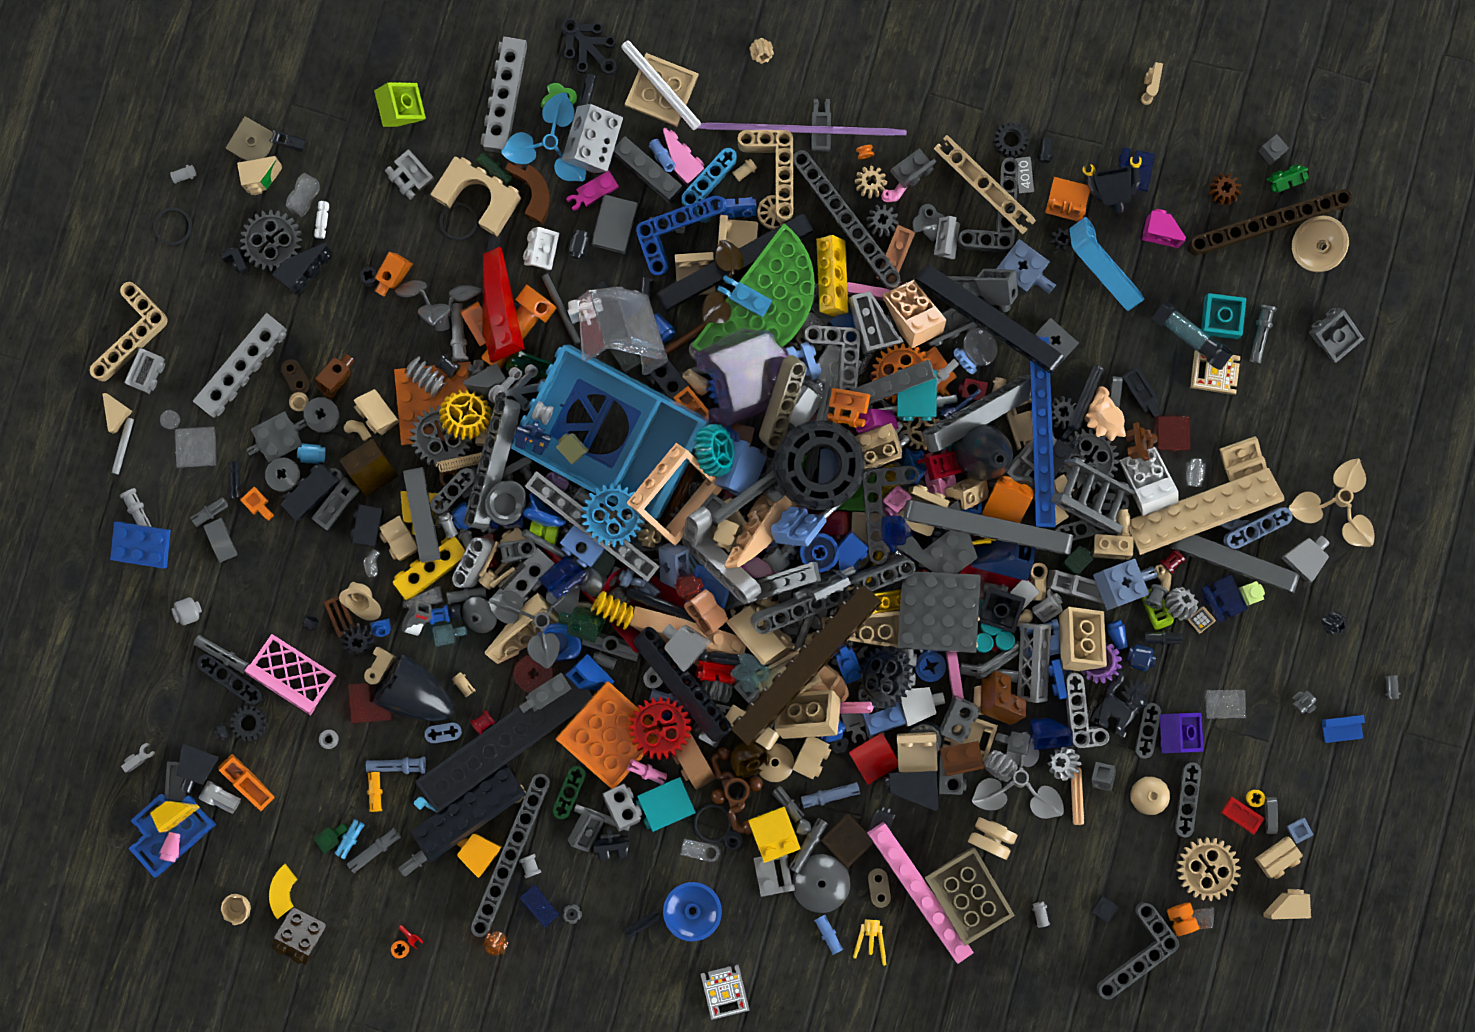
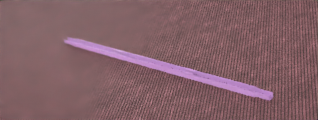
M701 123L697 128L739 131L787 130L799 133L890 136L906 135L907 132L906 130L887 128Z

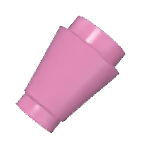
M168 833L159 852L161 854L160 859L169 862L176 861L179 855L180 834Z

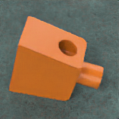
M389 252L375 276V279L380 281L375 291L385 296L389 288L396 289L413 263L397 253Z

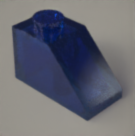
M1051 718L1031 720L1030 734L1034 750L1073 746L1072 729Z

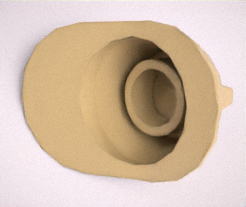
M352 582L348 589L340 593V602L358 617L365 620H376L380 617V605L372 598V592L366 585Z

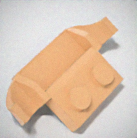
M825 665L818 672L822 682L804 691L833 690L841 702H845L849 696L847 685L840 676V673L829 665Z

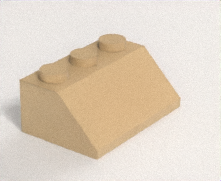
M751 605L733 616L726 623L762 665L773 664L786 657L795 646L792 644L791 638L780 629L766 634L756 632L751 625L750 619L754 613L765 608L760 605ZM760 620L757 626H762L765 620Z
M1074 607L1065 609L1059 614L1061 668L1083 671L1106 667L1104 611Z

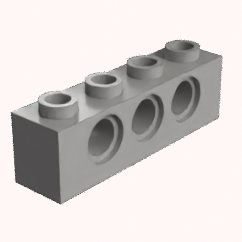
M537 548L535 555L528 558L494 596L504 591H514L520 595L523 604H525L529 599L527 595L532 590L534 592L537 591L542 585L540 581L545 576L548 578L554 572L555 563ZM537 566L540 568V574L533 577L530 575V570L532 567ZM526 581L527 588L524 591H519L517 589L518 582Z

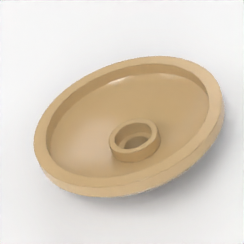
M1316 216L1306 220L1296 230L1292 240V252L1295 260L1303 268L1312 272H1324L1336 267L1345 257L1349 246V237L1345 227L1338 220L1329 216ZM1326 244V249L1322 250V246Z

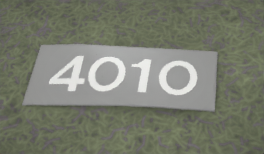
M1031 157L1015 158L1019 166V193L1034 192Z

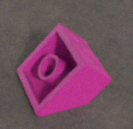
M1161 209L1151 211L1145 221L1142 235L1143 241L1179 248L1185 242L1186 237L1171 214H1166V211Z

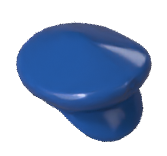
M534 493L529 494L531 505L524 509L522 513L524 517L547 527H560L566 524L565 517L557 511L546 507Z
M553 623L544 628V635L553 633L559 640L560 649L555 661L573 659L579 655L581 641L578 631L573 626Z

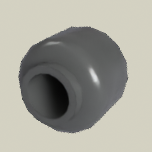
M593 568L584 570L578 579L580 589L593 597L599 595L607 581L606 575Z

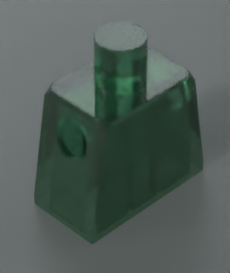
M575 607L571 614L560 612L558 623L568 625V635L596 643L603 630L605 619H603L602 612L596 615L597 610L591 611V609Z

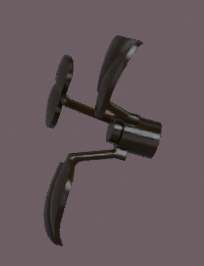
M720 240L715 251V261L722 271H730L728 277L731 278L734 270H740L743 267V256L738 247L733 243ZM724 281V283L720 287L725 288L727 283ZM719 291L707 295L702 309L703 323L722 324L730 319L731 307L726 302L728 296Z

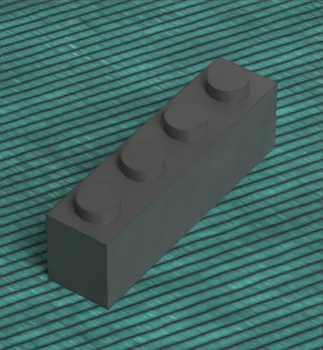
M624 136L615 146L613 156L669 204L680 194L682 185L627 137Z

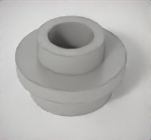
M325 730L319 736V743L325 749H332L338 744V735L333 730ZM327 736L332 737L331 743L326 742Z

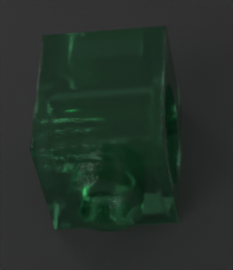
M1078 546L1061 564L1073 575H1078L1093 560L1091 557L1092 553L1085 546L1083 548Z

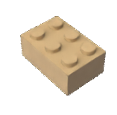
M833 690L803 692L797 695L776 718L774 729L783 739L835 736L838 733L841 700Z

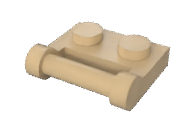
M1155 62L1154 66L1149 68L1148 73H1146L1144 84H1147L1146 93L1141 97V102L1144 105H1149L1153 97L1158 93L1163 67L1162 63Z

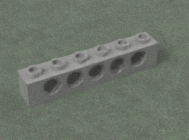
M503 37V42H499L498 53H500V59L495 62L497 75L496 79H492L491 90L494 91L493 96L489 97L488 100L490 112L489 115H486L484 126H487L486 134L483 133L481 138V144L485 151L502 154V149L511 137L527 50L526 40ZM509 55L515 56V60L513 62H507L505 61L506 57ZM504 74H511L510 80L505 81L502 79ZM501 92H507L508 97L505 99L499 98V94ZM498 110L505 111L502 117H497L495 114ZM495 128L502 130L501 134L497 136L493 135L492 131Z
M266 313L193 402L213 418L216 415L219 416L225 409L224 405L236 397V391L239 387L247 384L250 379L249 375L261 367V361L264 357H269L274 351L273 347L277 342L280 343L285 338L287 329ZM265 333H270V339L263 342L262 336ZM255 347L258 348V354L250 356V350ZM245 362L246 368L243 371H238V364ZM228 377H233V384L230 386H226V379ZM220 391L221 398L214 401V393Z

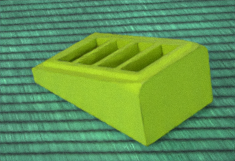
M1148 589L1149 595L1141 597L1155 631L1173 624V616L1171 613H1168L1169 608L1165 607L1166 602L1164 598L1161 602L1163 612L1156 615L1154 612L1161 609L1151 608L1145 604V600L1152 591V589ZM1162 617H1166V618L1163 619V620H1160V621L1157 620V619H1160V618H1162Z

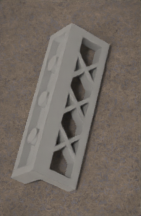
M1021 623L1017 696L1028 702L1039 703L1047 701L1051 640L1050 624ZM1027 628L1034 629L1031 640L1027 636ZM1028 647L1033 651L1030 659L1026 655ZM1028 666L1032 671L1029 678L1025 674V668ZM1027 685L1031 690L1030 697L1024 696V688Z

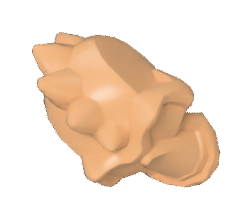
M1099 387L1096 390L1093 402L1089 405L1088 413L1084 417V420L1088 422L1087 426L1096 431L1097 437L1105 436L1110 441H1113L1116 436L1125 437V419L1122 411L1108 397L1109 391L1105 387Z

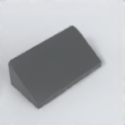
M584 808L568 838L570 845L588 852L605 818L590 809Z

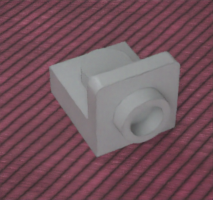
M1050 589L1046 590L1048 598L1032 607L1033 613L1043 623L1063 612L1061 597L1057 593L1054 594Z

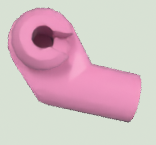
M899 183L895 190H884L881 197L885 202H896L900 199L906 188L904 189Z

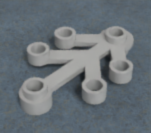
M532 364L528 365L525 368V375L521 378L522 371L517 367H513L509 371V377L501 385L491 388L488 398L491 402L496 403L500 397L507 399V396H513L519 402L520 408L523 411L529 410L530 401L521 394L537 392L542 381L545 382L546 379H541L537 384L525 385L531 378L537 375L538 369ZM520 379L512 388H509L515 380Z

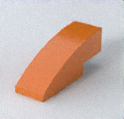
M233 754L218 767L219 771L233 783V786L260 811L275 798L261 781Z

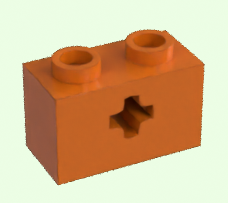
M689 386L673 397L674 401L708 419L713 418L712 414Z

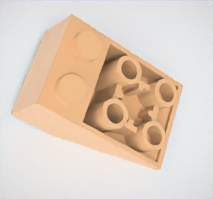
M914 280L882 295L901 336L911 348L943 334L946 323L945 317Z

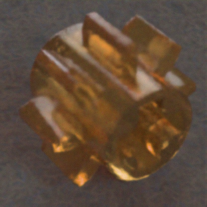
M496 931L493 934H487L483 945L486 946L485 950L488 954L497 956L499 953L504 954L509 942L506 941V936L503 933Z

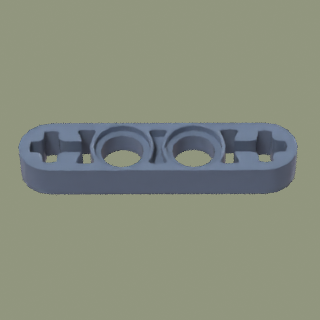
M1280 507L1228 532L1224 536V544L1231 549L1240 548L1290 523L1292 512L1288 508ZM1281 513L1286 514V516H1284V519H1278L1275 521L1274 518L1281 516ZM1264 519L1270 521V527L1267 530L1262 527ZM1248 527H1252L1254 530V535L1250 538L1246 535ZM1232 537H1242V539H1237L1235 544L1230 543Z

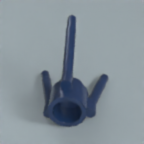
M958 390L954 394L956 397L959 395ZM977 390L956 408H949L952 403L946 404L939 411L940 421L958 412L981 391Z

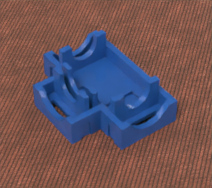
M164 794L156 797L131 820L139 828L143 836L138 839L137 843L129 847V850L154 878L158 877L174 863L160 859L161 854H159L169 832L180 834L179 858L216 825L199 808L196 812L204 820L203 823L192 813L170 831L159 832L151 814L145 819L142 817L156 804L160 806L164 802L169 801ZM187 796L182 802L197 804L192 796ZM141 850L155 865L154 867L144 859L140 853Z

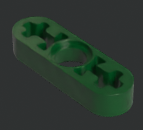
M573 766L568 771L553 807V814L558 819H565L570 815L586 777V772L581 766ZM577 769L582 774V778H577L575 782L579 783L578 788L573 784H567L568 779L573 781L574 775H572V771H577ZM566 787H572L575 790V795L572 798L565 797L564 789ZM562 797L566 801H571V805L566 803L565 810H567V813H563L560 816L558 815L559 811L556 809L562 806L563 802H560Z

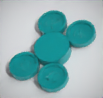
M979 599V614L984 601L983 599ZM980 623V629L983 633L977 635L978 647L976 649L979 652L986 653L992 649L994 644L993 636H996V646L1003 651L1010 650L1014 646L1015 638L1010 632Z

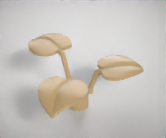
M1359 458L1345 462L1335 471L1333 476L1334 484L1339 488H1343L1335 498L1320 505L1321 500L1317 494L1303 492L1289 506L1292 515L1296 519L1304 523H1315L1323 517L1321 508L1336 502L1340 507H1347L1349 522L1342 528V535L1345 541L1351 545L1371 547L1374 543V530L1369 519L1363 515H1357L1353 520L1351 518L1352 505L1350 502L1353 500V493L1362 490L1366 484V475Z

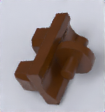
M1139 422L1133 423V429L1125 432L1129 443L1136 442L1135 446L1128 447V455L1131 459L1142 458L1144 461L1150 460L1148 449L1153 448V444L1158 441V437L1156 434H1151V430L1145 431L1144 428H1141Z

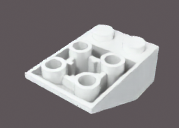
M1155 447L1148 449L1150 460L1144 461L1142 458L1131 459L1130 457L1120 460L1129 487L1135 491L1133 497L1143 517L1179 503L1178 490Z

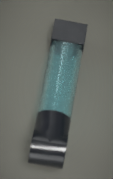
M1169 301L1163 303L1151 319L1161 327L1166 326L1203 355L1211 366L1222 370L1232 357L1233 352L1227 346L1216 342L1177 311L1178 308Z

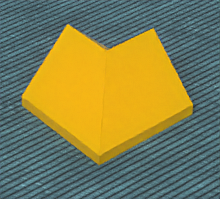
M166 801L150 814L158 831L168 832L200 807L197 804Z

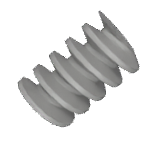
M418 356L408 365L404 373H407L406 377L408 379L413 377V383L419 382L418 386L420 388L425 387L424 391L426 393L431 391L430 396L434 398L446 385V382H442L444 376L442 375L437 378L438 371L436 370L431 373L432 366L425 368L426 361L420 364V357Z

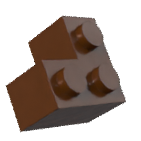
M994 671L981 679V714L1013 725L1026 717V700L1011 694L1010 676Z

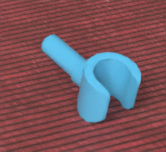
M418 797L414 801V805L420 810L426 806L435 811L433 806L424 797Z

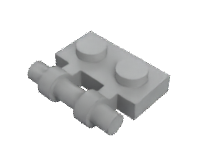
M409 149L394 161L399 168L394 171L389 166L385 170L389 175L390 181L395 182L400 188L399 191L409 199L415 196L411 190L414 186L421 191L434 179ZM403 173L410 179L407 183L400 178Z

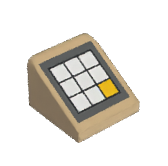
M1204 606L1200 607L1191 618L1187 619L1199 634L1216 621Z

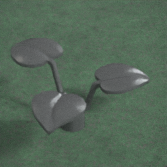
M408 281L394 289V292L401 297H412L418 293L422 294L427 305L419 308L418 314L423 320L435 326L437 331H445L450 328L449 316H451V307L454 300L465 301L483 292L481 288L475 286L461 285L449 291L451 297L449 298L448 305H431L424 291L427 288V284L423 281Z
M559 583L552 586L546 595V600L552 605L546 613L538 612L535 615H531L521 611L523 600L514 591H504L491 597L489 605L493 614L504 623H515L518 620L519 614L533 619L534 625L540 628L541 636H533L528 642L527 650L534 661L548 669L555 662L560 649V643L555 634L547 633L544 635V628L550 623L548 616L553 608L561 615L572 613L579 602L580 586L574 583Z

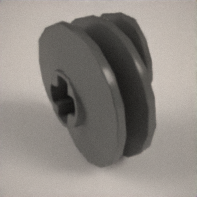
M317 397L306 404L304 409V418L307 425L316 432H329L338 424L340 418L339 410L330 399ZM323 411L326 414L325 418L322 417L320 420L318 414L319 412L322 413Z
M278 458L268 464L265 471V479L267 484L275 491L288 492L294 489L299 482L300 469L291 459ZM281 471L285 472L286 478L283 479L279 473Z

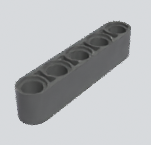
M420 467L405 470L403 473L420 561L425 563L440 560V551L424 469Z

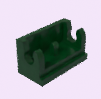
M519 351L508 357L505 370L510 371L511 368L517 367L524 376L525 368L532 364L538 369L537 375L532 379L540 381V379L547 378L548 375L544 374V372L552 362Z

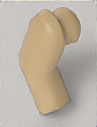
M1157 565L1154 573L1157 572V578L1161 582V586L1165 587L1168 593H1170L1171 574L1165 566Z

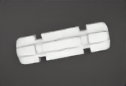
M319 201V211H317L315 225L317 229H315L314 236L324 239L329 203Z

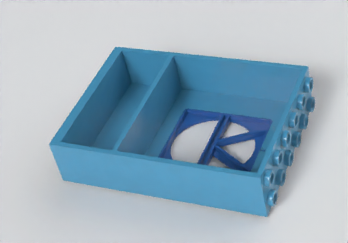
M563 345V347L558 348L555 354L557 358L555 363L550 364L546 371L548 376L545 382L542 381L537 389L539 392L537 398L531 400L528 406L530 409L528 415H524L519 424L524 427L526 424L534 426L535 421H538V427L545 429L544 433L552 435L547 449L545 448L542 455L532 451L534 444L527 443L525 449L515 446L516 439L514 435L511 449L595 493L594 489L596 488L602 491V485L609 489V485L612 483L614 489H616L618 484L621 485L622 491L628 487L627 493L630 494L633 491H637L676 443L694 455L696 433L699 432L700 428L709 425L712 420L571 345ZM600 394L607 397L599 413L596 412L589 401L588 395ZM579 399L594 423H566L567 413L571 405ZM615 400L624 409L629 421V433L624 444L609 454L599 455L587 452L575 464H571L556 448L560 444L558 440L566 433L569 436V431L589 430L583 442V445L589 450ZM539 401L543 402L547 407H554L551 418L546 425L542 424L538 419L533 420L531 418ZM687 459L683 461L644 509L657 522H659L690 463ZM610 496L607 498L608 501L615 505L617 504V500L614 497Z

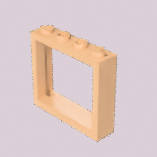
M677 443L669 450L627 502L636 513L675 546L683 537L686 518L698 510L712 493L717 496L723 489L714 484L716 478L704 474L703 469L699 468L700 464L696 462L697 459ZM687 459L706 480L669 525L664 528L644 509L683 461Z

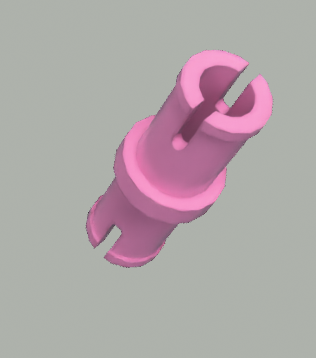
M631 759L629 762L631 765L628 764L627 766L628 771L641 775L645 780L655 781L660 785H663L665 782L663 779L666 780L667 778L666 773L652 768V765H644L634 759Z

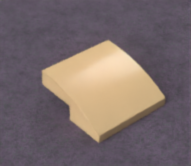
M1256 437L1219 449L1230 482L1267 468Z

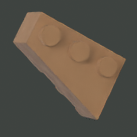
M670 731L667 734L668 739H674L677 736V733L674 731ZM688 731L686 733L691 738L684 739L688 745L681 744L682 752L676 749V756L672 755L677 765L681 763L683 777L686 781L690 779L697 790L716 779L692 734Z

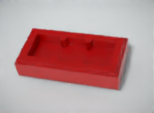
M1230 797L1221 811V814L1253 835L1265 819L1233 797Z

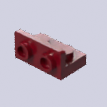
M948 448L937 451V455L934 452L924 454V459L917 460L918 464L925 462L930 481L962 473L955 451L949 452Z

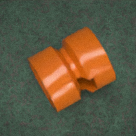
M1190 902L1176 905L1166 910L1169 920L1174 922L1172 928L1175 936H1182L1200 929L1196 918L1192 917L1194 911Z

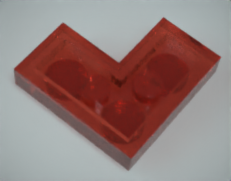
M369 683L349 685L352 723L391 720V712L370 702Z

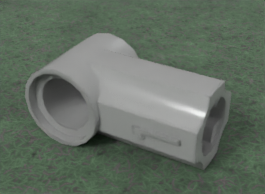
M208 780L199 796L200 800L213 806L216 805L232 814L237 809L241 798L223 790L221 786Z

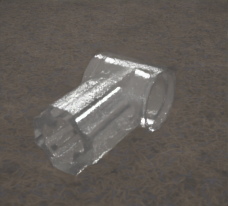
M684 839L681 856L713 862L719 858L720 848L715 844ZM708 848L716 850L715 858H709L706 855Z

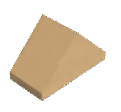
M104 393L103 400L108 431L114 434L118 432L126 418L132 413V410L109 394Z

